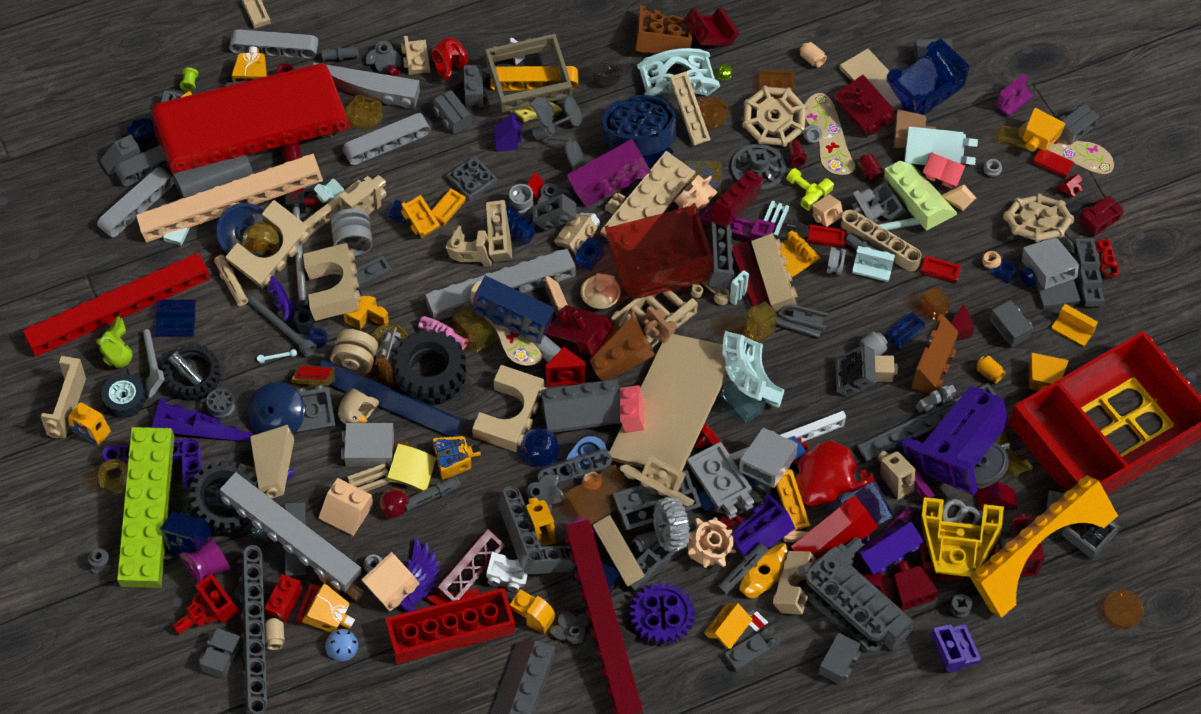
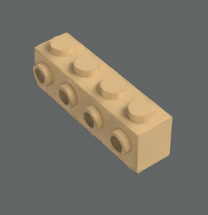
M769 234L751 241L770 304L774 311L779 312L786 305H797L795 298L798 295L795 287H791L790 282L793 280L790 271H786L785 266L788 264L784 254L781 255L780 250L783 248L779 238L775 239L773 234Z

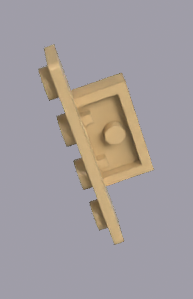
M649 456L642 472L627 464L622 465L619 469L624 472V476L641 481L640 484L644 487L658 490L659 495L666 498H677L684 507L694 503L693 499L678 492L686 474L653 456Z

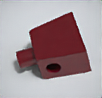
M901 561L896 564L899 573L894 575L892 582L896 591L895 596L898 607L902 611L936 599L938 590L922 567L917 566L910 569L907 561Z

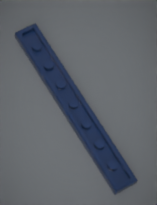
M321 361L320 367L332 368L327 380L321 381L346 392L354 388L368 397L377 399L379 401L378 405L448 436L456 437L461 418L331 362Z

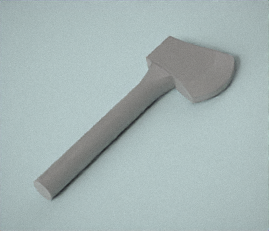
M145 329L143 337L150 366V376L145 380L144 391L145 395L151 398L165 379L163 371L159 370L157 366L150 330Z

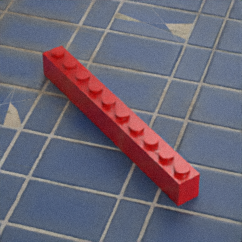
M199 253L189 255L179 262L171 263L167 267L153 271L145 277L137 278L133 282L119 286L111 292L101 294L97 298L85 301L77 307L67 309L63 313L49 317L36 325H31L23 330L24 336L34 356L37 357L114 323L118 316L123 319L210 280L208 269Z

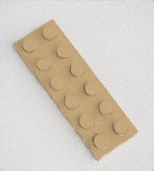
M665 151L651 168V172L642 179L600 231L603 237L628 255L638 246L696 173L667 151Z

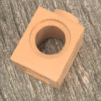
M830 194L812 205L815 221L820 222L826 227L842 217L841 201Z

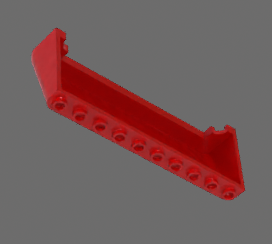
M323 63L157 103L151 110L155 135L172 174L350 129L347 114L327 65Z

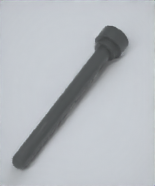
M250 296L248 298V302L299 345L302 354L309 357L315 352L316 344L311 340L301 338L255 297Z

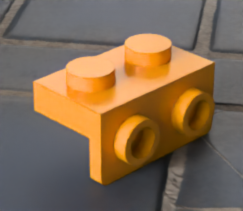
M421 195L408 203H401L402 210L400 211L406 220L409 219L412 225L410 227L415 235L419 234L421 239L440 228V224Z

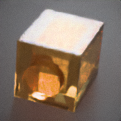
M937 285L922 294L920 305L934 320L938 318L939 314L945 316L949 312L951 300Z

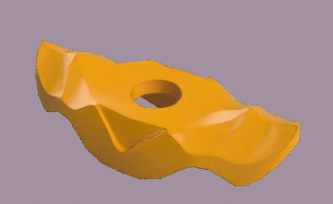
M781 543L769 549L756 563L757 566L755 568L752 567L743 577L739 590L745 596L755 599L763 592L772 588L779 580L784 569V561L788 555L786 544ZM761 566H767L770 572L764 575L758 569Z

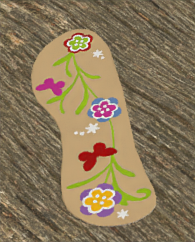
M823 93L812 95L805 102L808 108L806 110V120L810 125H817L822 131V137L819 140L821 163L825 169L834 174L846 175L854 172L855 164L846 146L842 127L833 102Z
M1028 122L1023 124L1018 131V136L1021 140H1023ZM1060 136L1047 149L1095 173L1108 174L1114 168L1113 158L1110 153L1103 147L1091 142L1076 141L1070 145L1064 140V137Z
M482 280L478 281L471 289L470 298L472 304ZM484 317L496 329L502 346L512 361L521 365H533L542 359L540 350L533 342L520 334L512 333L502 325H495L492 320Z

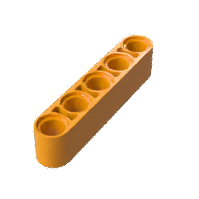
M557 66L495 67L502 91H527L562 83ZM566 66L572 90L578 87V69L573 66ZM490 75V87H491V89L495 90L494 84H493V81H492V78H491V75Z

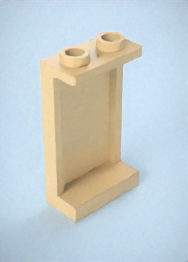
M61 356L59 364L65 381L53 414H41L46 434L52 438H66L69 430L68 416L77 406L86 381L80 359Z

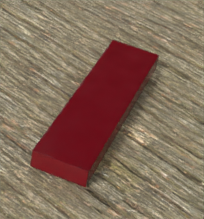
M748 241L733 245L732 256L739 274L744 270L749 273L747 295L753 310L771 306L764 281Z

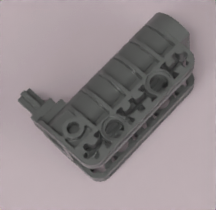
M855 537L846 546L841 543L838 547L832 548L807 571V583L804 585L803 591L810 603L850 639L860 643V648L865 652L875 654L885 645L893 651L910 634L915 626V621L852 566L854 554L864 546L861 542L862 540ZM809 588H810V589H813V590L815 591V593H813V592H812L811 594L808 593V592H809ZM825 600L832 607L826 608L821 602ZM839 615L843 616V617L845 618V620H844V619L839 620V619H838V616H839ZM855 627L861 634H854L851 628ZM868 641H875V647H868Z

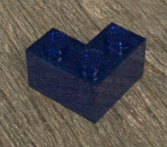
M172 511L160 528L170 555L179 558V554L182 552L190 554L193 550L200 551L211 535L206 520Z

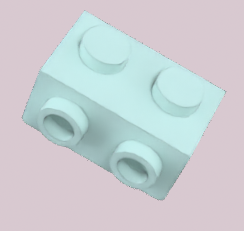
M858 246L852 273L888 282L895 255L886 251L881 252L869 247Z

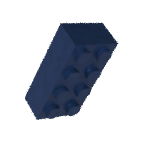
M486 275L475 293L472 312L477 316L486 317L492 320L495 325H502L512 333L520 334L529 341L541 344L551 325L555 308Z

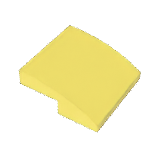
M398 444L387 479L390 482L407 485L409 490L418 492L427 490L437 458L421 450Z

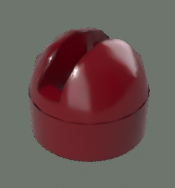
M389 64L386 69V75L398 77L401 71L394 65Z

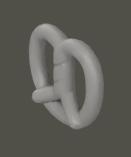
M951 499L943 505L942 521L962 523L966 513L970 512L974 515V520L971 524L978 525L980 513L974 507L966 506L958 499ZM952 505L959 506L960 509L956 516L948 518L947 511Z

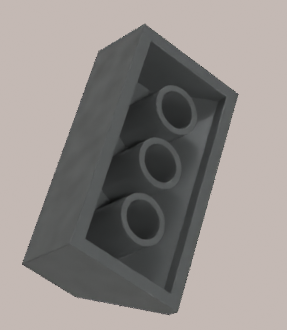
M617 379L541 390L542 410L547 433L621 423L620 388Z
M536 640L516 643L491 714H535L555 658V646Z

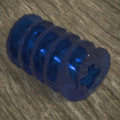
M511 206L508 207L506 211L511 235L516 237L517 240L522 241L524 245L530 243L535 235L534 229L536 224L533 222L529 225L530 220L528 218L524 220V215L518 216V211L512 213L513 208Z

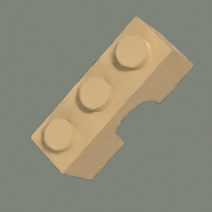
M788 552L787 559L784 561L782 575L779 578L778 589L773 598V604L781 614L803 615L808 597L801 587L796 586L800 581L806 579L807 573L802 575L798 569L815 560L811 552Z

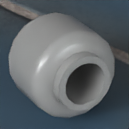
M871 331L859 341L860 346L866 345L872 348L877 356H881L887 350L886 344L888 342L880 332Z

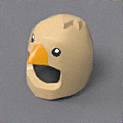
M351 388L340 402L338 416L344 424L368 422L367 418L376 409L379 401Z

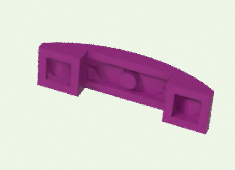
M706 205L699 217V221L708 226L714 207ZM737 217L730 223V230H732L733 237L756 240L771 234L775 223L758 218L756 222Z

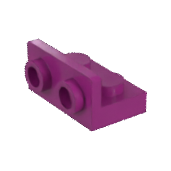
M1024 74L998 95L996 107L1007 116H1011L1033 97V94L1027 90L1029 78Z

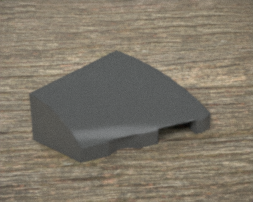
M886 181L872 190L876 198L869 201L868 204L872 207L879 203L884 211L881 214L884 218L893 220L907 212Z

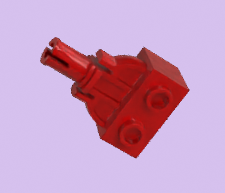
M210 574L195 585L199 592L194 596L192 604L186 607L188 610L187 614L172 625L181 635L194 624H198L201 627L205 623H214L218 620L225 623L240 611L214 575Z

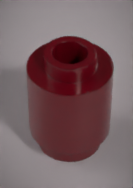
M864 154L859 158L858 166L867 179L873 182L882 177V168L873 154Z

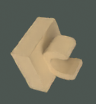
M616 193L606 204L605 210L615 214L626 200V197Z

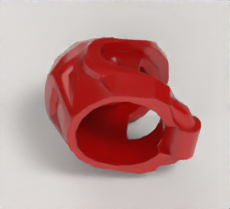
M444 38L432 49V59L440 77L442 76L445 81L450 79L452 66L464 69V65H468V53L455 38Z

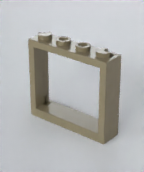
M555 34L544 35L534 39L529 38L524 41L511 42L507 45L493 46V48L485 49L486 62L502 112L528 107L533 100L541 97L548 99L549 102L569 96L572 97V84ZM552 50L562 83L504 96L494 62Z

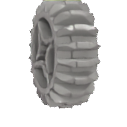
M674 497L659 500L656 502L653 512V522L658 542H660V546L665 551H679L687 546L689 542L688 537H690V527L685 507L682 506L681 501Z

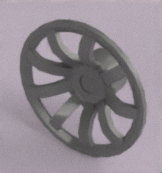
M752 144L741 148L734 155L731 170L737 181L741 178L738 174L744 173L749 169L760 177L764 173L771 183L767 185L762 184L761 190H767L775 187L782 181L786 172V163L783 156L776 149L764 144ZM753 148H763L752 151ZM746 150L750 156L748 159L740 157ZM767 150L773 152L776 156L769 158ZM780 160L781 167H775L771 163ZM737 161L747 164L742 168H736ZM769 169L780 173L779 177L775 179L770 174Z

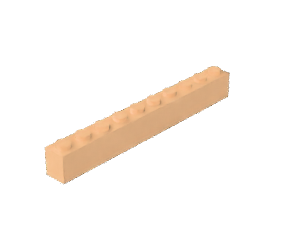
M311 154L273 168H268L265 171L251 174L242 179L216 186L213 189L199 192L193 196L179 199L170 204L144 211L136 216L141 233L147 243L164 237L167 233L190 228L216 219L226 209L235 204L250 203L256 205L322 182L323 179L315 156Z

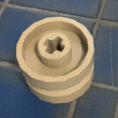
M354 329L342 330L337 335L335 347L330 357L331 362L359 375L369 373L373 366V358L378 349V342L365 332Z

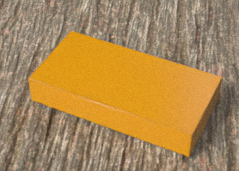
M450 188L431 212L440 224L445 225L466 201V197Z

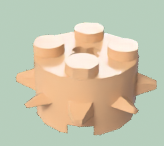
M697 175L674 200L679 206L676 214L684 211L693 219L700 212L699 210L703 209L717 193L709 184L711 176L703 179Z
M715 517L707 522H703L699 518L695 519L696 529L693 532H689L690 537H688V554L690 558L703 564L705 568L716 563L722 567L726 566L725 556L728 553L736 552L732 547L733 536H730L733 531L727 530V526L717 521Z

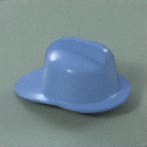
M595 436L584 437L574 446L567 459L598 449H606L605 443ZM601 454L597 460H594V456L591 457L593 466H596L595 461H603L604 454ZM585 459L581 460L578 464L581 469H586L590 465L589 461ZM566 465V469L570 473L571 468Z

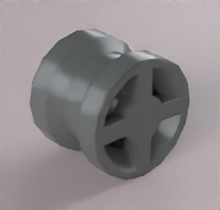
M965 594L956 595L950 606L951 614L957 619L966 618L972 607L971 599Z

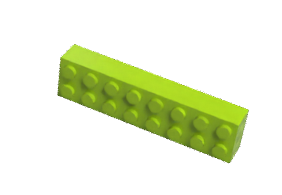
M132 427L117 579L121 587H162L174 448L172 428Z

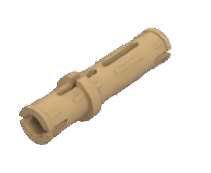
M224 255L217 256L214 259V263L218 267L220 277L225 280L237 305L243 306L247 304L248 298L234 275V269L229 266Z

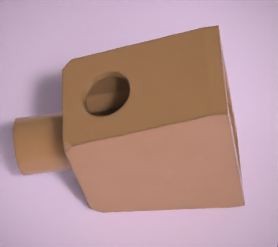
M897 109L894 148H906L908 126L936 129V127L926 126L925 115Z

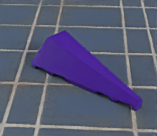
M160 398L152 428H172L175 434L250 442V437L252 436V432L238 430L237 426L234 425L226 427L221 425V420L195 410L183 409L182 405L176 404L172 406L166 404V399Z

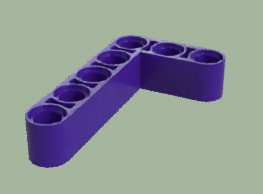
M195 439L174 440L173 451L175 453L173 454L172 465H182L183 485L186 494L193 478L202 468V453L199 442ZM130 444L111 445L103 450L102 455L108 469H128Z

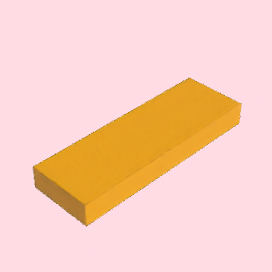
M786 471L777 483L776 489L781 505L789 513L796 528L794 531L810 527V523L793 471Z

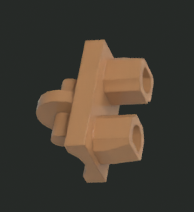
M650 306L647 308V313L642 319L646 326L644 333L646 335L653 333L664 344L675 333L677 325L673 321L666 322L664 320L666 315L661 308L654 309Z

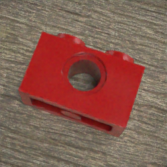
M281 575L265 606L267 619L276 618L286 625L302 593L299 580Z

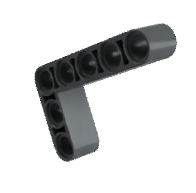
M513 486L505 487L498 502V507L522 570L528 574L573 571L576 563H571L569 551H572L571 545L541 547L519 490Z

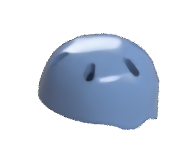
M347 629L334 630L328 635L325 642L327 655L340 662L352 659L359 647L357 637Z

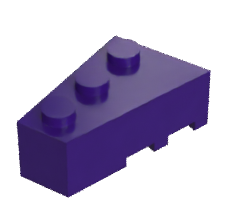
M769 494L765 497L766 501L760 507H756L753 510L754 514L750 519H745L730 535L733 536V544L742 557L745 554L748 555L759 542L766 548H769L796 529L789 513Z
M899 518L897 526L891 530L886 528L883 531L885 534L877 539H872L857 552L868 572L878 575L884 572L889 564L901 561L903 555L907 552L912 553L920 548L919 545L923 543V540L911 521Z

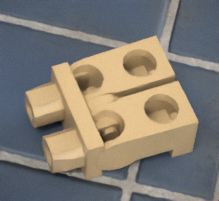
M379 175L373 179L369 176L365 177L364 181L360 182L355 190L349 194L344 191L339 195L340 211L354 208L361 209L370 214L375 208H380L381 199L386 196V191L383 189L386 181Z

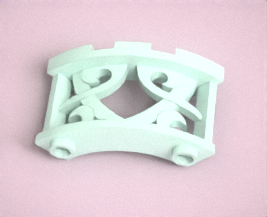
M681 48L664 51L644 58L642 62L637 64L646 90L644 94L664 100L674 97L670 81H667L669 77L674 75L666 74V72L673 64L678 63L689 69L687 74L694 93L709 96L720 87L719 81L714 78L710 65V53L701 49ZM652 72V75H653L654 77H651V78H650V77H649V73Z
M725 331L723 356L726 362L725 368L731 381L744 394L760 401L764 400L768 404L779 408L784 389L772 383L764 371L762 365L763 344L748 339L743 335Z

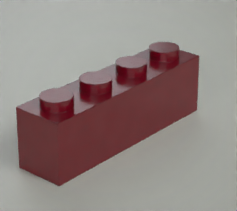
M748 170L715 202L710 220L726 228L759 196L764 178Z

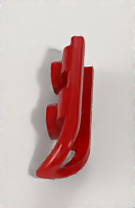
M1109 238L1095 242L1101 273L1107 278L1118 277V264ZM1099 252H1103L1104 257L1100 258ZM1114 267L1115 273H1106L1104 268Z

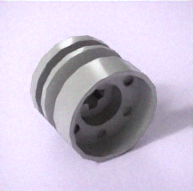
M354 208L344 209L332 216L333 246L347 243L349 250L353 249L355 256L365 254L371 250L373 244L370 218L366 211Z

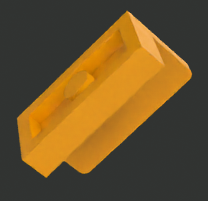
M1064 304L1051 330L1081 347H1085L1095 332L1098 322Z
M726 603L704 633L708 638H718L727 649H731L751 623L752 618L739 603Z

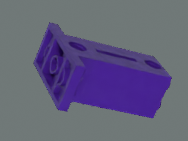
M970 386L923 444L918 440L905 438L902 444L906 460L919 473L974 496L978 488L973 468L1008 426L1004 399L981 388Z

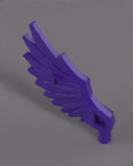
M418 538L414 539L412 561L408 560L407 569L420 584L401 601L400 606L405 612L415 611L413 607L421 602L422 598H426L428 594L432 593V588L436 586L435 582L438 581L436 575L440 572L437 568L439 561H434L436 552L433 551L428 557V543L425 542L421 550Z

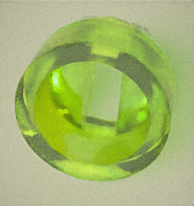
M728 64L721 65L718 69V77L722 80L730 79L732 68Z

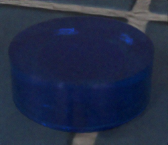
M1027 267L1020 271V278L1026 286L1031 287L1037 283L1036 275L1032 269Z
M315 328L309 332L308 340L316 344L317 348H321L328 341L327 333L321 328Z

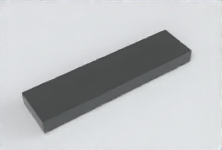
M305 502L285 503V510L306 525ZM285 550V575L291 578L306 577V565L299 560V556L295 553L290 554Z

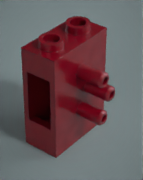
M863 74L834 95L836 104L866 138L877 133L879 128L892 122L895 117L894 108Z
M565 305L551 323L546 335L561 348L565 347L568 350L593 357L612 332L613 327L607 316Z

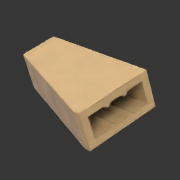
M288 425L250 437L258 488L270 499L284 495L294 444V437Z

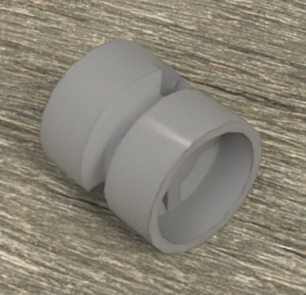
M517 184L509 191V210L517 218H526L533 212V191L525 184Z

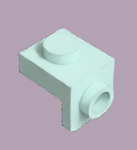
M332 179L326 186L318 184L314 188L317 192V198L323 203H329L345 190L335 179Z

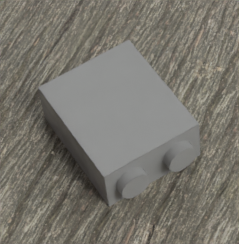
M1057 237L1023 248L1022 262L1044 290L1078 277L1079 264Z
M346 423V430H342V442H345V448H341V459H345L346 467H375L384 463L386 467H391L394 451L393 423Z
M762 428L740 459L739 472L774 488L795 459L798 444L791 439L776 434L774 431Z

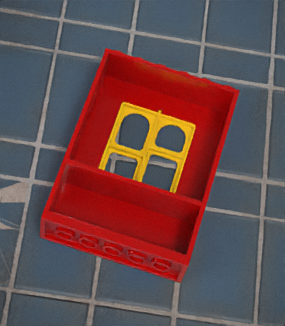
M1143 330L1014 405L1009 425L1064 493L1073 488L1080 479L1087 475L1098 480L1108 496L1201 440V394L1192 388L1189 380L1180 374L1177 366L1168 360L1164 351L1160 350L1152 337ZM1123 390H1137L1143 397V403L1125 416H1120L1108 402L1109 398ZM1096 406H1102L1113 420V423L1101 430L1098 429L1086 414L1087 411ZM1147 412L1157 414L1163 421L1162 428L1151 436L1147 435L1135 421L1137 417ZM1124 425H1129L1141 441L1119 454L1105 436Z

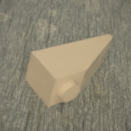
M505 200L486 202L489 255L494 262L512 260L511 237Z

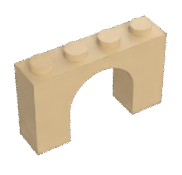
M275 200L265 209L262 216L265 221L283 235V244L280 250L271 257L261 258L253 255L237 243L226 256L228 263L262 289L265 285H270V276H274L277 271L280 272L285 267L286 260L297 253V247L301 243H305L310 237L309 226Z
M347 243L303 254L305 269L310 280L332 274L343 276L335 287L308 295L309 306L314 320L317 321L359 310L358 302L361 301L359 290H356V288H359L357 277L354 276L357 274L355 263H353L355 261L353 249L349 250Z
M501 365L494 379V390L516 397L523 404V409L516 417L511 419H498L479 412L472 428L473 438L517 452L518 447L524 444L525 431L531 428L532 415L538 412L541 390L546 389L544 387V379Z

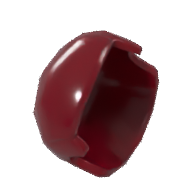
M400 488L387 490L379 500V506L387 518H396L405 513V504H409L407 492Z

